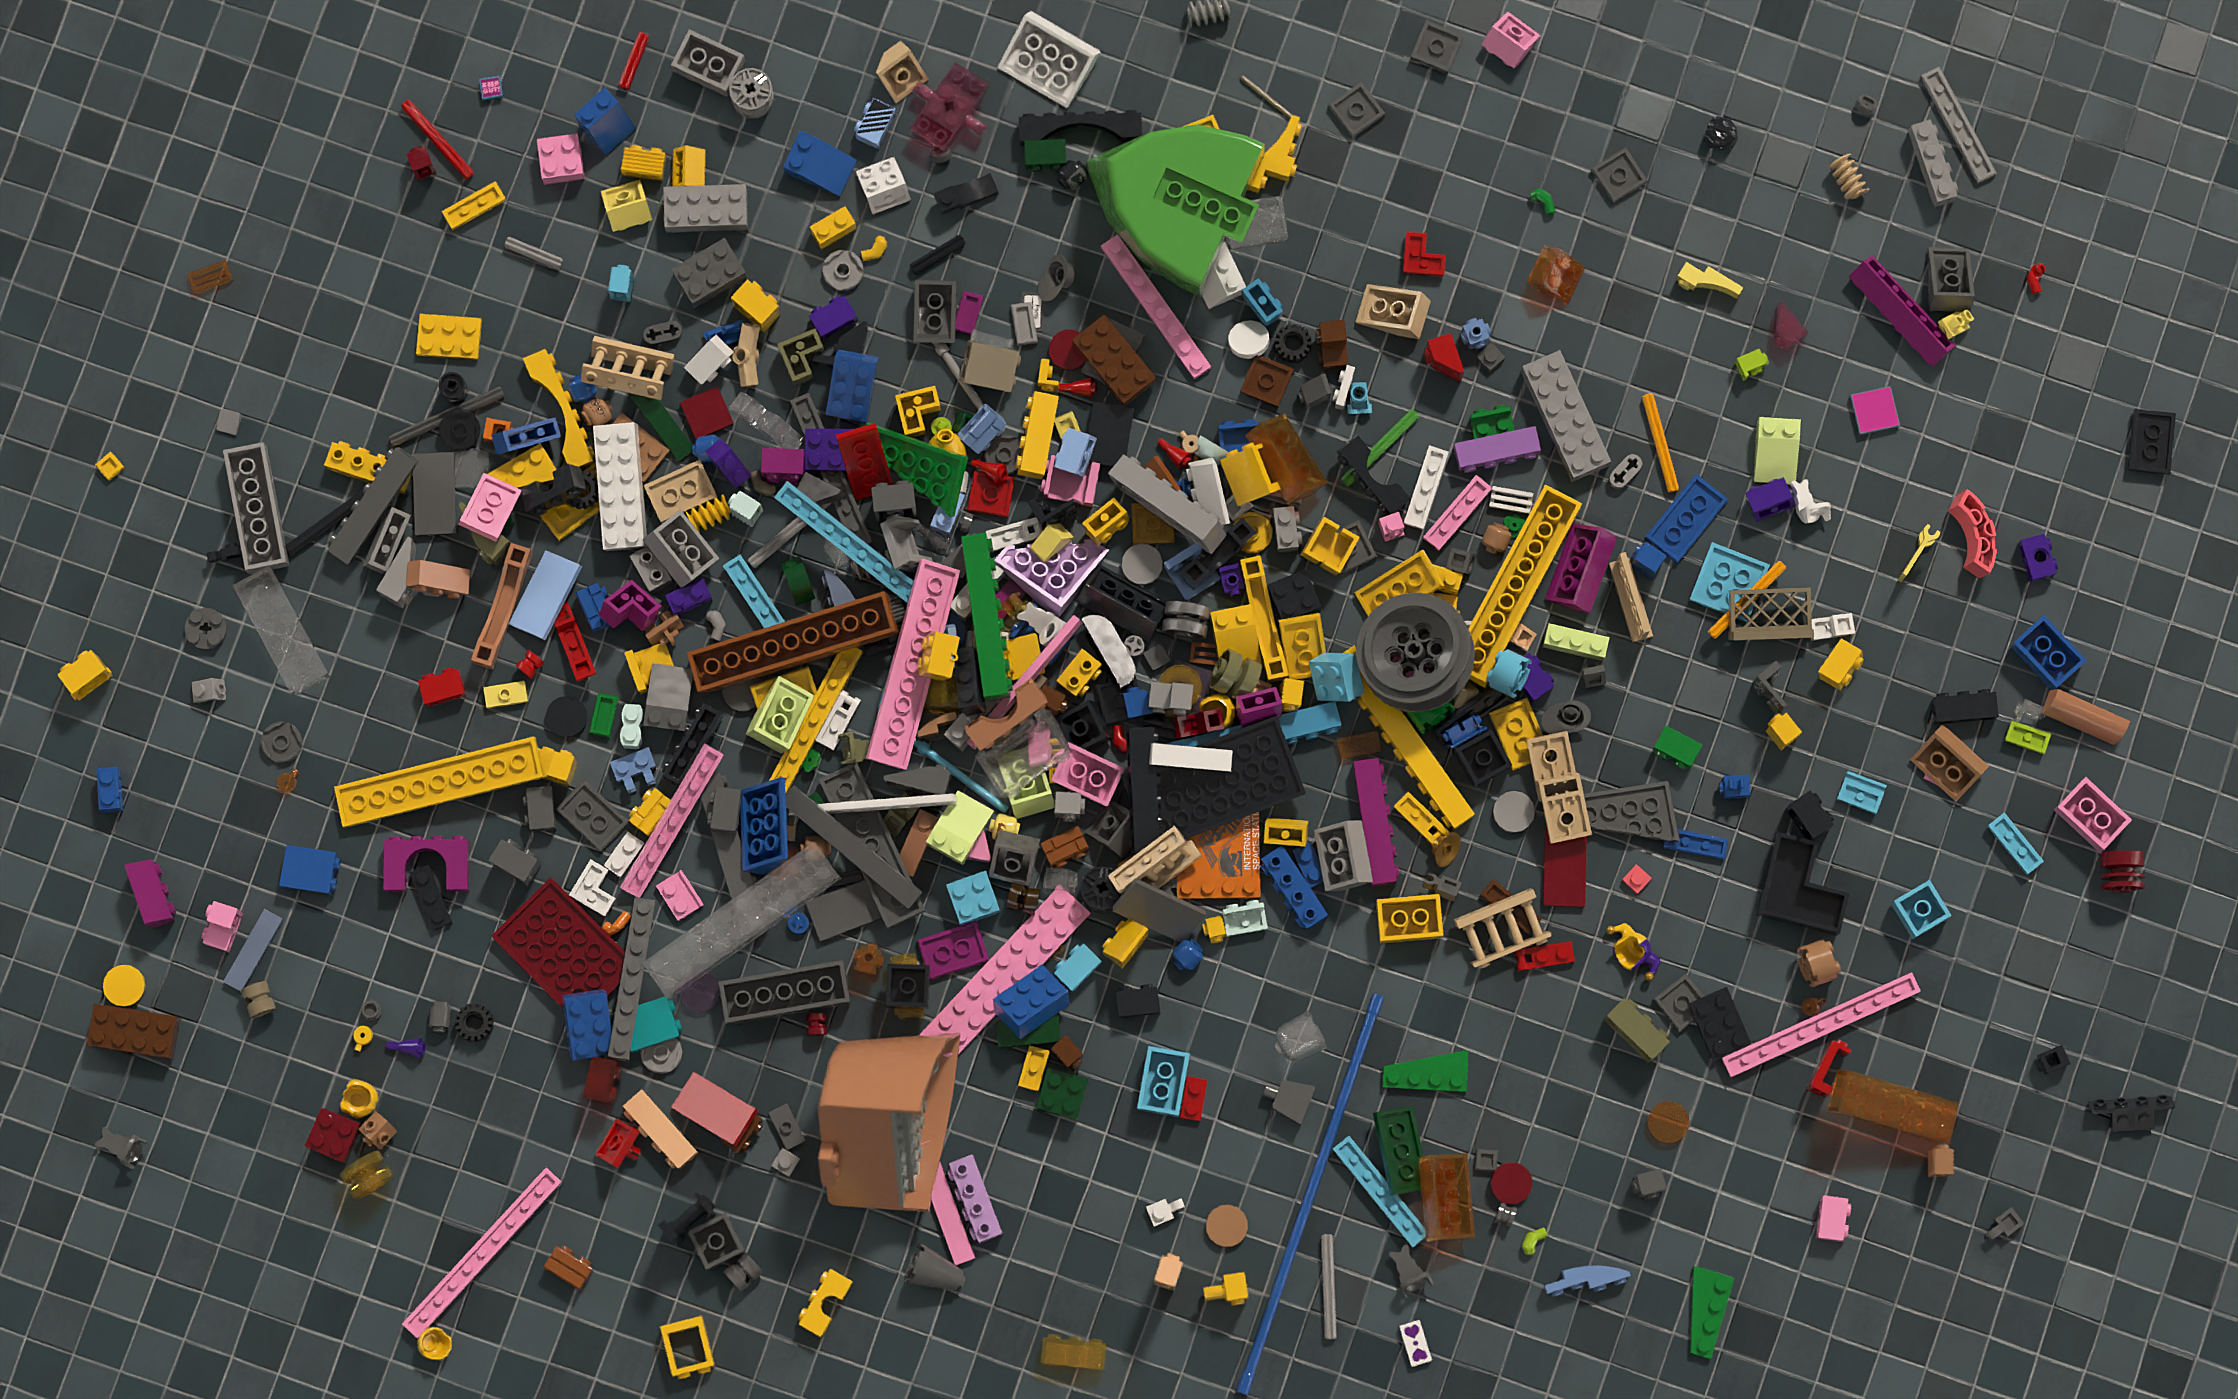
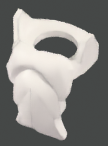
M1807 479L1801 483L1791 482L1796 503V513L1805 524L1813 523L1819 519L1820 515L1823 516L1825 521L1831 519L1830 503L1816 504L1813 502L1812 495L1809 493Z
M1031 602L1026 605L1024 612L1017 615L1018 619L1025 620L1030 626L1034 627L1035 631L1039 633L1040 644L1046 647L1066 624V622L1056 617L1055 614L1034 607Z

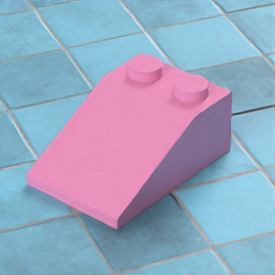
M1068 742L1051 781L1073 792L1081 793L1082 796L1098 804L1108 806L1121 778L1120 774H1123L1125 768Z

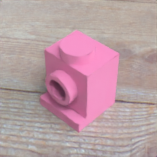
M1399 512L1379 519L1378 524L1385 542L1405 535L1404 525Z

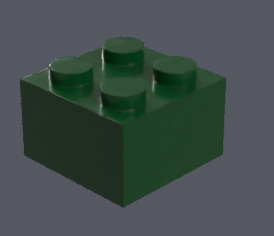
M1047 1068L1036 1109L1077 1121L1088 1078Z

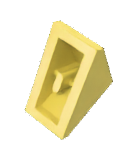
M1060 523L1047 525L1030 549L1043 562H1046L1071 542L1074 536Z

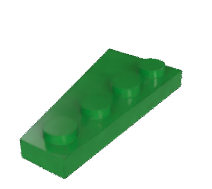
M1468 1050L1384 1066L1382 1088L1467 1092Z
M1693 1266L1690 1353L1711 1359L1734 1278L1697 1266Z

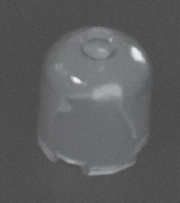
M1309 1010L1281 1025L1276 1031L1278 1043L1274 1044L1279 1055L1284 1054L1290 1061H1300L1328 1048L1318 1025L1314 1024L1313 1016Z

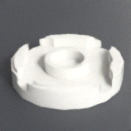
M1251 320L1235 325L1228 336L1232 352L1238 357L1246 359L1262 355L1268 349L1270 343L1266 327L1259 322Z

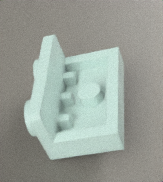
M1254 900L1246 902L1247 906L1238 907V904L1227 905L1226 909L1222 910L1226 936L1267 930L1264 903Z

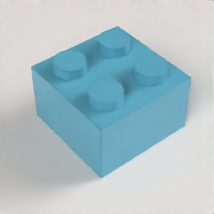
M1323 653L1308 661L1317 700L1349 702L1364 693L1356 654Z
M986 871L946 884L960 926L1000 913Z
M1930 880L1891 903L1912 939L1951 916Z

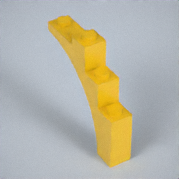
M1292 115L1286 130L1279 140L1264 153V157L1257 167L1248 190L1259 193L1260 187H1265L1268 178L1264 175L1287 182L1290 176L1294 177L1297 165L1294 164L1295 158L1288 155H1293L1296 146L1293 143L1295 136L1299 137L1302 125L1299 124L1300 117Z

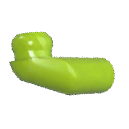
M1545 1228L1526 1234L1522 1243V1249L1526 1255L1534 1254L1537 1241L1548 1237Z

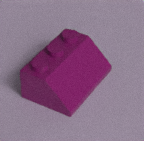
M150 859L124 865L144 924L152 929L174 921L176 910L173 902L169 903L167 895L170 893L167 884L161 881L160 875H163L160 864H156L155 861Z

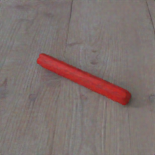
M410 100L403 102L401 105L402 109L466 180L472 177L474 174L473 170Z

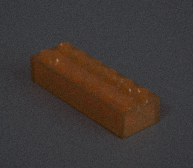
M1837 1070L1828 1111L1934 1143L1950 1144L1959 1103L1853 1071Z

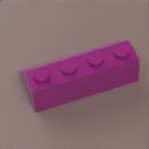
M1573 523L1545 600L1574 611L1590 613L1617 536L1602 527Z

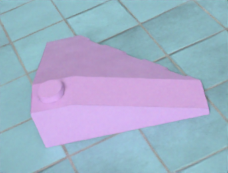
M1084 539L1082 544H1072L1071 541L1046 562H1043L1030 549L1032 544H1027V548L1015 549V546L1012 545L1006 546L995 559V563L1042 608L1059 618L1108 554L1109 550L1102 545L1097 546L1092 539Z

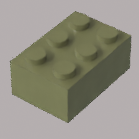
M1623 998L1604 1018V1021L1643 1059L1650 1063L1670 1042L1667 1039L1669 1036L1661 1028L1657 1030L1652 1025L1653 1020L1644 1013L1642 1015L1637 1010L1638 1006L1631 999L1627 1001Z

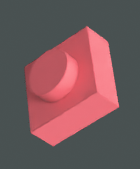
M1636 864L1622 881L1638 894L1652 878Z

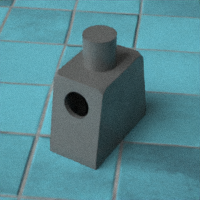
M1282 1080L1279 1088L1267 1084L1263 1096L1274 1100L1272 1110L1301 1126L1315 1087Z

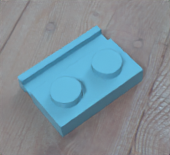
M1847 771L1836 800L1876 815L1887 785Z

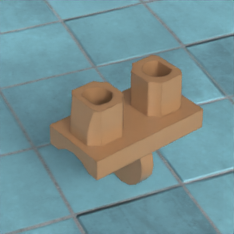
M667 610L660 616L663 621L662 624L656 626L655 623H652L645 629L646 637L652 646L660 643L665 645L669 641L674 646L676 642L673 638L678 636V631L684 628L677 614L674 615Z

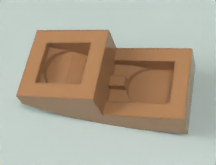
M956 713L945 714L926 724L917 732L918 739L939 736L937 727L953 724L957 719Z

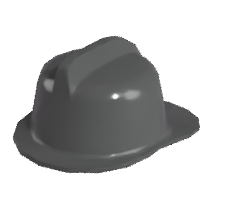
M1053 256L1040 278L1038 296L1045 302L1055 299L1061 289L1070 287L1074 281L1075 266L1068 263L1064 256Z
M1566 700L1548 707L1541 717V724L1549 734L1563 731L1568 733L1577 732L1589 725L1591 712L1589 707L1583 702Z

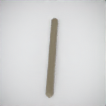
M1240 76L1241 81L1291 119L1292 114L1245 76Z

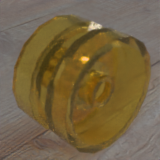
M379 1150L360 1158L339 1174L345 1184L354 1183L349 1191L355 1200L375 1192L394 1177L389 1166L380 1167L385 1159Z

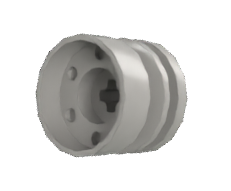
M747 68L737 72L732 78L729 85L730 97L735 110L740 115L747 118H759L771 109L774 102V93L771 81L764 72L755 68ZM752 88H754L755 92L751 91L750 94H748L747 89L751 90Z

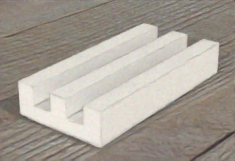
M1493 486L1489 507L1530 514L1534 493ZM1496 492L1503 493L1508 495L1528 498V500H1522L1495 494ZM1494 499L1527 505V508L1494 503Z

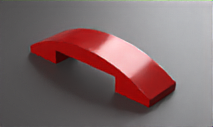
M564 603L554 625L578 682L596 675V671L569 603Z

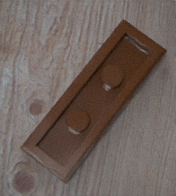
M1493 879L1480 896L1489 904H1493L1512 896V894ZM1520 904L1513 907L1512 913L1517 926L1525 934L1529 935L1532 927L1524 907H1521ZM1536 915L1538 922H1540L1541 918Z

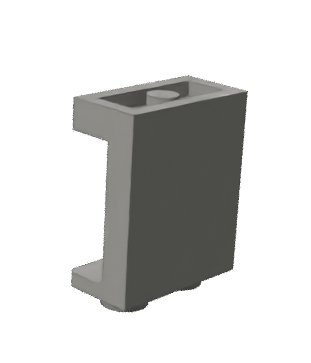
M898 514L889 516L887 521L880 524L894 569L916 573L920 559L932 561V558L919 555L911 530L920 524L919 520L902 517Z

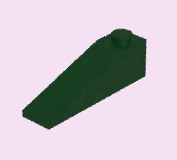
M628 393L632 402L678 462L693 453L692 444L658 399Z

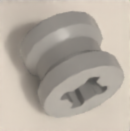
M1130 636L1125 640L1124 646L1131 658H1138L1143 654L1144 642L1140 637Z

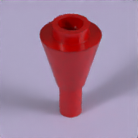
M1091 377L1072 382V384H1059L1058 389L1059 392H1072L1093 398V395L1097 394V382L1093 381Z
M1163 438L1157 442V445L1166 451V454L1178 470L1189 466L1188 463L1192 461V454L1173 445L1171 446Z
M975 458L971 461V466L980 469L996 483L1004 481L1007 477L1008 471L1005 464L982 462Z

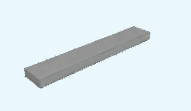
M1940 67L1921 75L1920 78L1977 184L1995 176L1997 173Z

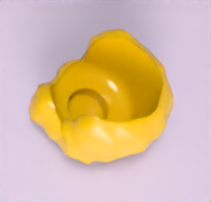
M1222 694L1211 695L1200 702V712L1221 708L1224 728L1231 727L1235 718V706L1228 696Z
M356 1079L351 1080L346 1085L347 1089L343 1091V1099L340 1103V1109L343 1113L359 1119L370 1114L376 1108L378 1092L372 1085Z

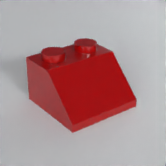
M1449 333L1428 340L1424 348L1425 352H1423L1426 363H1430L1432 369L1456 381L1462 380L1464 369L1452 334Z

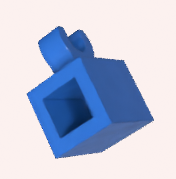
M1749 775L1724 776L1722 782H1719V793L1723 794V799L1749 798L1751 795Z

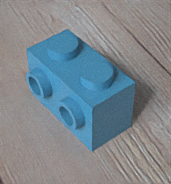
M1258 278L1242 289V297L1263 325L1268 327L1282 317L1283 306L1277 298L1274 299L1268 285L1265 282L1262 283Z

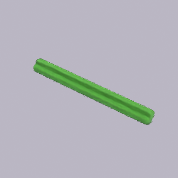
M1411 409L1370 449L1371 453L1368 457L1367 467L1381 456L1419 418L1415 410ZM1351 469L1341 478V481L1346 486H1350L1355 481L1350 474L1352 472Z

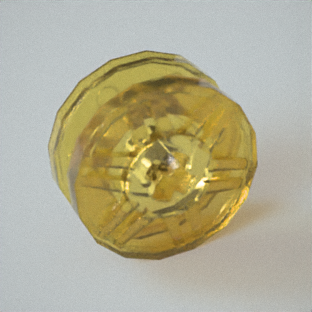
M1174 665L1166 669L1161 675L1159 683L1172 684L1182 682L1183 684L1193 685L1191 706H1193L1199 700L1202 692L1201 679L1198 673L1185 665Z

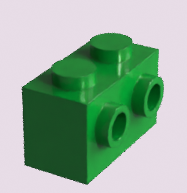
M1665 725L1653 751L1656 752L1655 755L1663 760L1668 758L1674 761L1675 766L1685 770V768H1691L1703 744Z

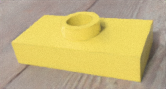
M525 681L483 687L487 709L528 702Z

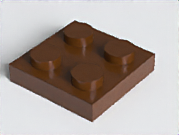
M1256 355L1240 393L1278 408L1294 369Z

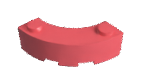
M1966 489L1956 495L1948 512L1960 523L1966 536L1967 557L1963 568L1980 579L1991 573L1997 553V549H1995L1996 531L1993 521L1989 519L1984 510L1985 506L1971 491Z

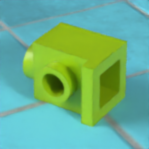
M1760 349L1738 357L1735 364L1744 381L1750 373L1752 376L1763 371L1762 368L1768 365L1769 361L1766 354L1761 353Z

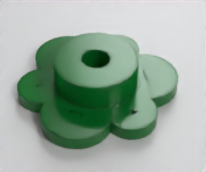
M1517 514L1513 515V517H1505L1504 526L1509 528V532L1512 534L1511 538L1517 537L1525 520L1520 519Z
M811 749L801 768H804V771L808 773L813 768H817L821 754Z

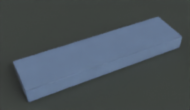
M266 909L263 910L225 977L224 983L239 991L246 987L284 920L283 918Z

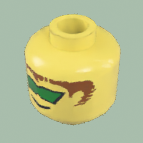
M998 814L995 820L991 819L989 831L992 832V838L996 840L999 830L1018 834L1020 823H1017L1016 817Z

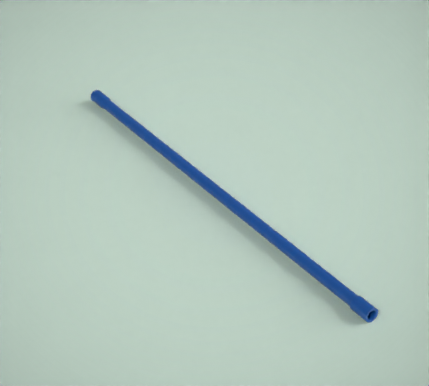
M1373 993L1368 1005L1367 1015L1252 1350L1236 1390L1239 1393L1248 1395L1253 1383L1254 1373L1374 1023L1385 998L1381 995Z

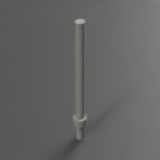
M932 342L936 347L935 351L939 357L942 356L959 381L961 370L948 352L949 348L945 343ZM959 381L979 411L984 406L983 402L971 384Z

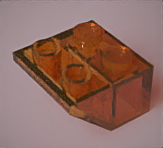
M1544 246L1527 282L1538 291L1569 304L1585 267L1562 249Z

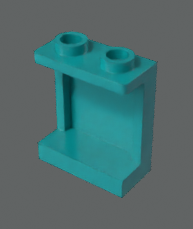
M667 996L638 1005L631 1044L632 1053L674 1038H681L679 1032L683 1030L680 1021H675L673 1013L676 1012L673 1000L669 1001Z

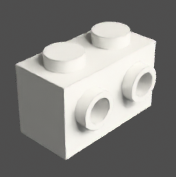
M715 335L684 368L701 385L705 381L711 382L718 375L716 370L720 366L724 368L731 361L729 357L733 351Z

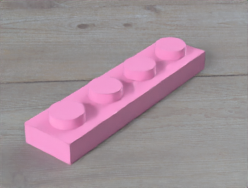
M1476 475L1424 535L1423 539L1440 551L1492 490V487Z

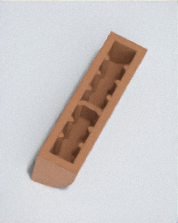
M2059 689L2049 691L2042 710V714L2112 745L2117 744L2122 739L2130 723L2127 719Z

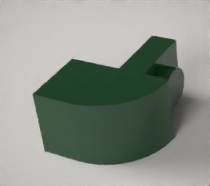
M797 556L781 562L796 606L816 599L801 557Z

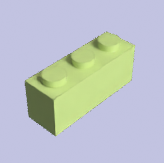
M1549 623L1546 629L1543 648L1604 661L1610 637Z

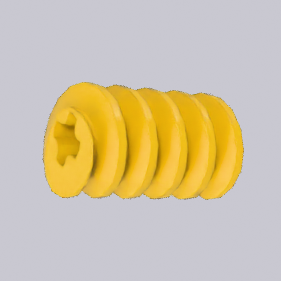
M723 494L721 495V502L717 498H713L714 505L706 501V508L700 504L698 505V512L694 508H691V515L686 512L689 521L699 533V526L704 530H707V523L714 527L715 519L721 524L722 516L730 520L731 511Z

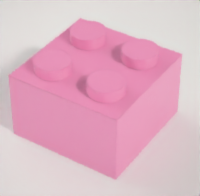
M578 133L537 139L541 176L544 185L585 179Z

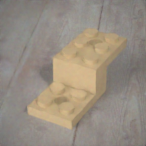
M1563 731L1526 739L1538 801L1542 802L1550 843L1592 835L1580 774L1575 771L1568 732ZM1548 750L1556 752V759L1552 762L1547 761L1545 758ZM1568 812L1572 815V821L1569 824H1564L1561 821V817L1564 813Z

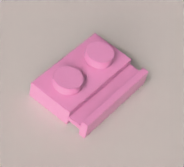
M682 870L656 885L678 922L704 906Z

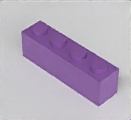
M1535 426L1454 444L1459 471L1464 470L1465 473L1476 471V467L1481 466L1492 468L1497 466L1496 463L1499 462L1511 464L1517 462L1518 458L1525 457V460L1533 459L1541 451Z

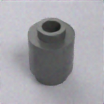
M433 1002L432 1007H430L429 1028H432L435 1033H445V1030L450 1029L451 1008H449L448 1002Z

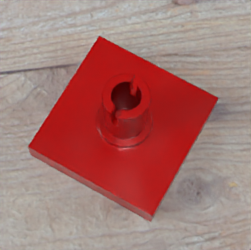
M615 1119L595 1155L619 1168L625 1156L635 1161L638 1156L632 1152L640 1155L641 1150L632 1144L640 1131Z

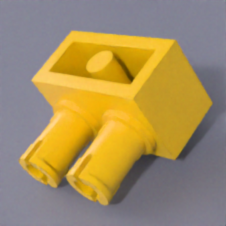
M1244 1272L1223 1275L1222 1285L1205 1287L1203 1289L1205 1301L1224 1298L1227 1303L1231 1302V1305L1235 1306L1244 1304V1300L1248 1299Z

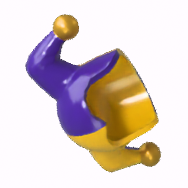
M1626 923L1615 927H1607L1606 931L1609 935L1615 932L1622 935V938L1613 946V953L1618 962L1628 970H1633L1643 963L1648 964L1649 972L1645 974V979L1652 981L1661 960L1651 951L1648 939L1642 934L1636 933Z

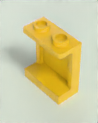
M1253 442L1242 446L1243 451L1232 450L1226 453V458L1220 460L1238 506L1280 490L1278 482L1271 484L1258 451V449L1263 447L1262 443L1256 446Z

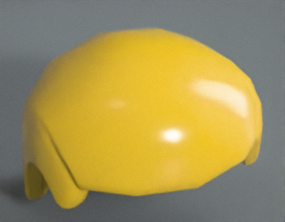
M437 1327L427 1328L421 1332L417 1341L419 1352L430 1360H442L448 1356L452 1349L451 1337Z

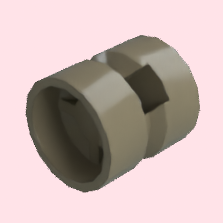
M267 981L258 982L241 989L244 1001L249 1003L247 1010L250 1018L260 1017L276 1010L273 998L268 996L270 989Z

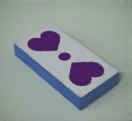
M1420 1320L1399 1326L1411 1367L1432 1361Z

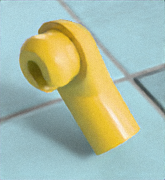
M883 236L875 238L872 249L861 251L863 261L880 258L887 248V241Z

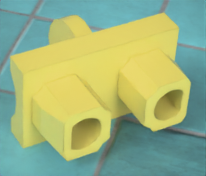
M1967 309L1962 313L1955 312L1941 319L1938 324L1939 328L1947 335V338L1951 339L1969 329L1968 323L1973 321L1974 318Z

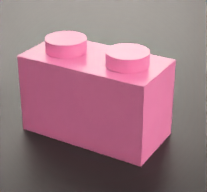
M1821 1196L1816 1239L1842 1242L1844 1237L1847 1238L1849 1225H1845L1846 1216L1849 1217L1851 1212V1204H1848V1199Z

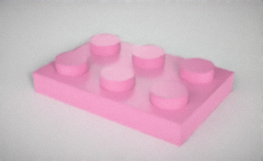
M483 473L458 525L497 542L522 490Z

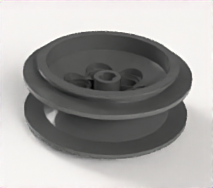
M1407 593L1390 598L1371 612L1360 629L1356 645V656L1364 679L1372 692L1381 701L1398 710L1423 712L1441 707L1461 692L1467 684L1474 667L1475 648L1466 623L1452 605L1434 595ZM1429 633V637L1427 639H1420L1421 635ZM1404 637H1408V638H1409V640H1408L1407 643H1405V644H1401V643H1400V640H1401L1402 638H1404ZM1435 649H1442V652L1440 654H1433ZM1401 656L1399 662H1392L1394 657ZM1429 667H1434V668H1435L1432 673H1430V674L1425 673V671L1427 670V668H1429ZM1408 671H1414L1412 677L1407 678L1405 674Z

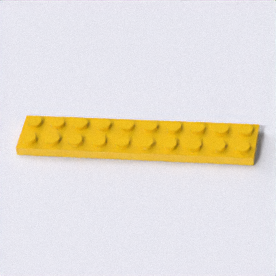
M533 736L335 786L334 789L342 826L346 828L545 777L536 737Z

